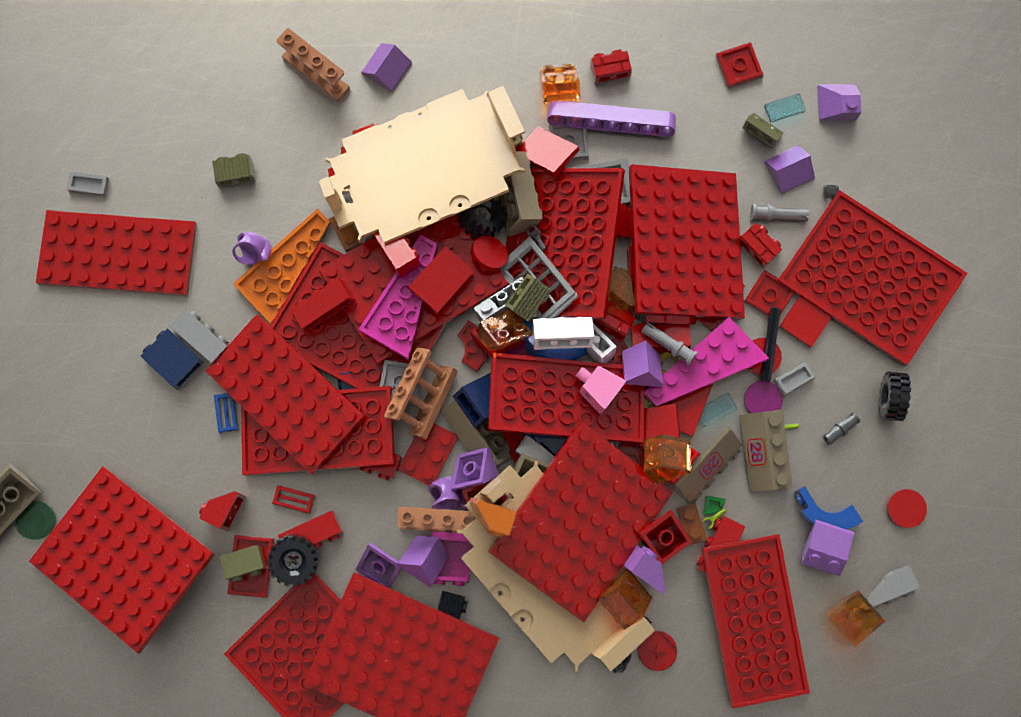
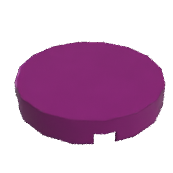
M757 381L750 385L745 392L744 404L749 413L780 410L782 407L783 396L772 382Z

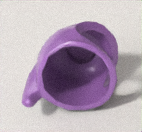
M243 232L239 234L238 243L233 247L232 253L234 258L242 264H256L261 258L262 261L268 259L271 252V243L267 238L255 232ZM237 246H239L243 257L236 255L235 249Z
M453 477L439 478L428 486L429 493L436 500L432 505V509L454 510L462 506L464 511L468 510L465 506L467 503L462 489L451 490Z

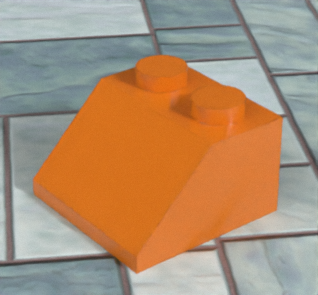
M473 497L470 498V503L482 526L488 529V533L501 538L503 534L510 535L516 511Z

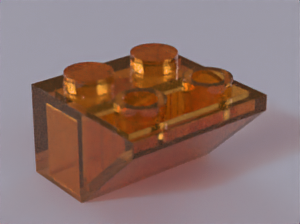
M564 63L562 66L545 65L539 68L543 103L580 100V80L576 64Z
M511 309L479 321L478 338L488 350L500 349L533 335L528 326Z

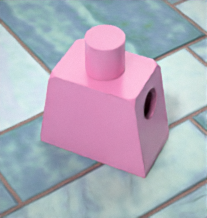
M600 366L592 374L582 367L576 375L577 378L584 382V385L579 390L580 394L600 414L607 408L626 382L624 379Z

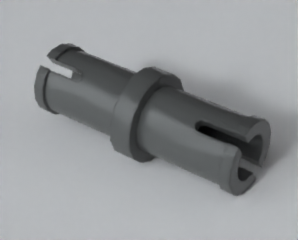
M851 413L843 421L837 422L834 428L822 436L824 441L828 445H832L841 436H846L851 428L860 423L859 417L855 413Z

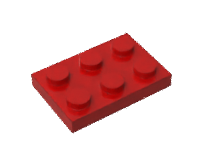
M434 423L426 440L414 437L397 470L429 486L437 480L458 439L457 434Z

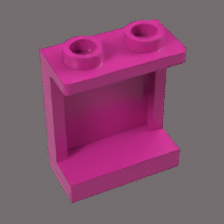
M432 532V537L440 538L449 555L447 562L433 584L445 585V581H453V585L464 586L465 582H469L470 569L461 557L471 549V543L462 533Z

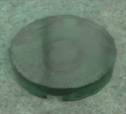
M32 501L18 515L15 520V526L18 532L25 538L31 540L43 539L53 531L56 524V515L53 508L47 503Z

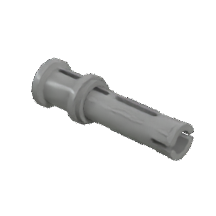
M752 203L750 209L751 220L766 219V221H772L773 219L808 221L809 219L807 217L809 216V209L774 208L770 204L767 206H756L754 203Z
M649 322L642 329V333L671 351L673 357L677 356L686 362L688 367L698 354L696 350L692 351L686 347L684 342H677Z

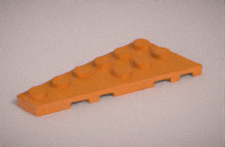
M318 209L272 248L266 261H262L261 258L258 263L253 265L233 283L270 324H272L331 224Z

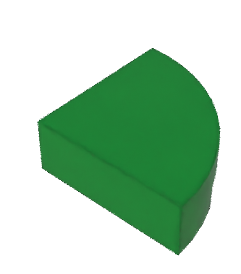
M706 495L703 515L707 516L718 512L724 506L726 499Z

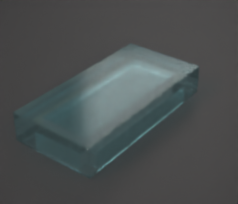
M800 93L764 105L770 123L806 111Z
M729 392L705 405L700 417L703 428L738 410Z

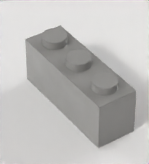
M185 309L170 327L213 364L229 342L221 335L216 337L213 334L215 330L209 324L203 325L199 322L201 317L194 311L189 313Z

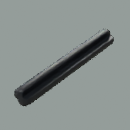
M771 307L769 312L764 353L769 357V360L762 363L760 380L763 382H770L781 312V309L777 307Z

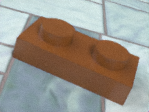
M335 216L329 218L346 253L362 244V242L357 240L359 236L353 224L340 229Z
M696 503L676 508L681 525L692 541L688 546L706 541L707 537Z

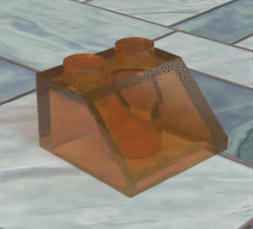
M615 266L612 270L608 300L621 310L632 312L635 303L631 277L624 268L620 267L619 269Z
M664 434L645 439L644 471L655 484L691 474L690 440Z
M625 569L612 581L599 600L603 607L611 613L615 621L623 629H626L643 619L652 596L629 569Z
M859 590L841 599L825 612L854 647L886 622Z

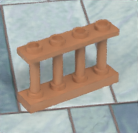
M287 28L276 40L277 44L286 50L282 58L334 100L339 102L350 90V87L341 80L345 74L344 71L291 29Z
M416 348L384 417L399 421L401 418L412 426L408 434L426 440L458 371L453 367L442 365L438 367L429 360L431 355L429 349ZM424 367H427L436 374L432 384L421 377ZM416 384L428 391L424 401L412 394ZM408 401L420 409L416 419L404 412Z
M399 506L397 526L403 530L456 533V530H463L475 517L470 511Z

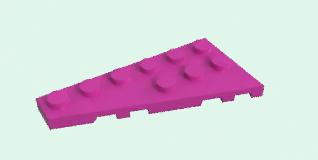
M423 235L419 236L411 248H415L420 256L417 259L420 267L402 278L396 272L359 328L361 333L409 360L423 302L407 288L435 258L437 243Z
M728 317L692 349V351L696 350L698 354L689 367L686 365V362L679 360L662 375L663 387L650 386L644 391V395L655 407L662 406L688 393H693L702 387H707L733 376L742 370H747L756 364L768 361L769 357Z

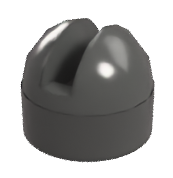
M824 185L823 192L825 197L834 198L839 191V186Z

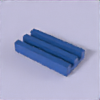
M228 393L214 395L218 433L239 431L235 400ZM227 397L230 399L232 427H230ZM219 398L223 399L226 428H223Z

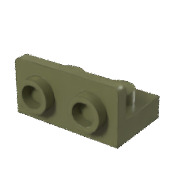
M755 113L749 115L743 125V129L772 148L775 147L783 135L781 130Z

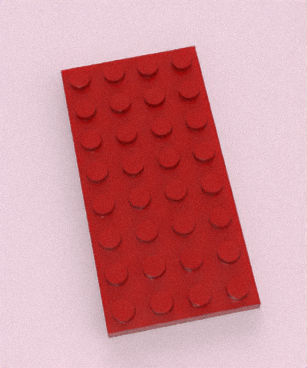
M46 210L35 283L39 285L187 296L197 223L184 220Z
M258 314L243 328L213 364L205 370L312 475L366 417Z
M492 353L488 431L569 438L579 422H584L607 441L642 444L644 443L645 386L624 384L607 408L600 414L580 394L579 390L584 385V382L577 378L576 375L582 367L592 374L600 366L624 379L623 365Z
M392 386L338 390L366 417L318 470L395 465L393 420L384 417L387 407L392 400ZM241 407L242 475L307 471Z
M780 534L701 548L731 708L734 709L809 694L810 690Z

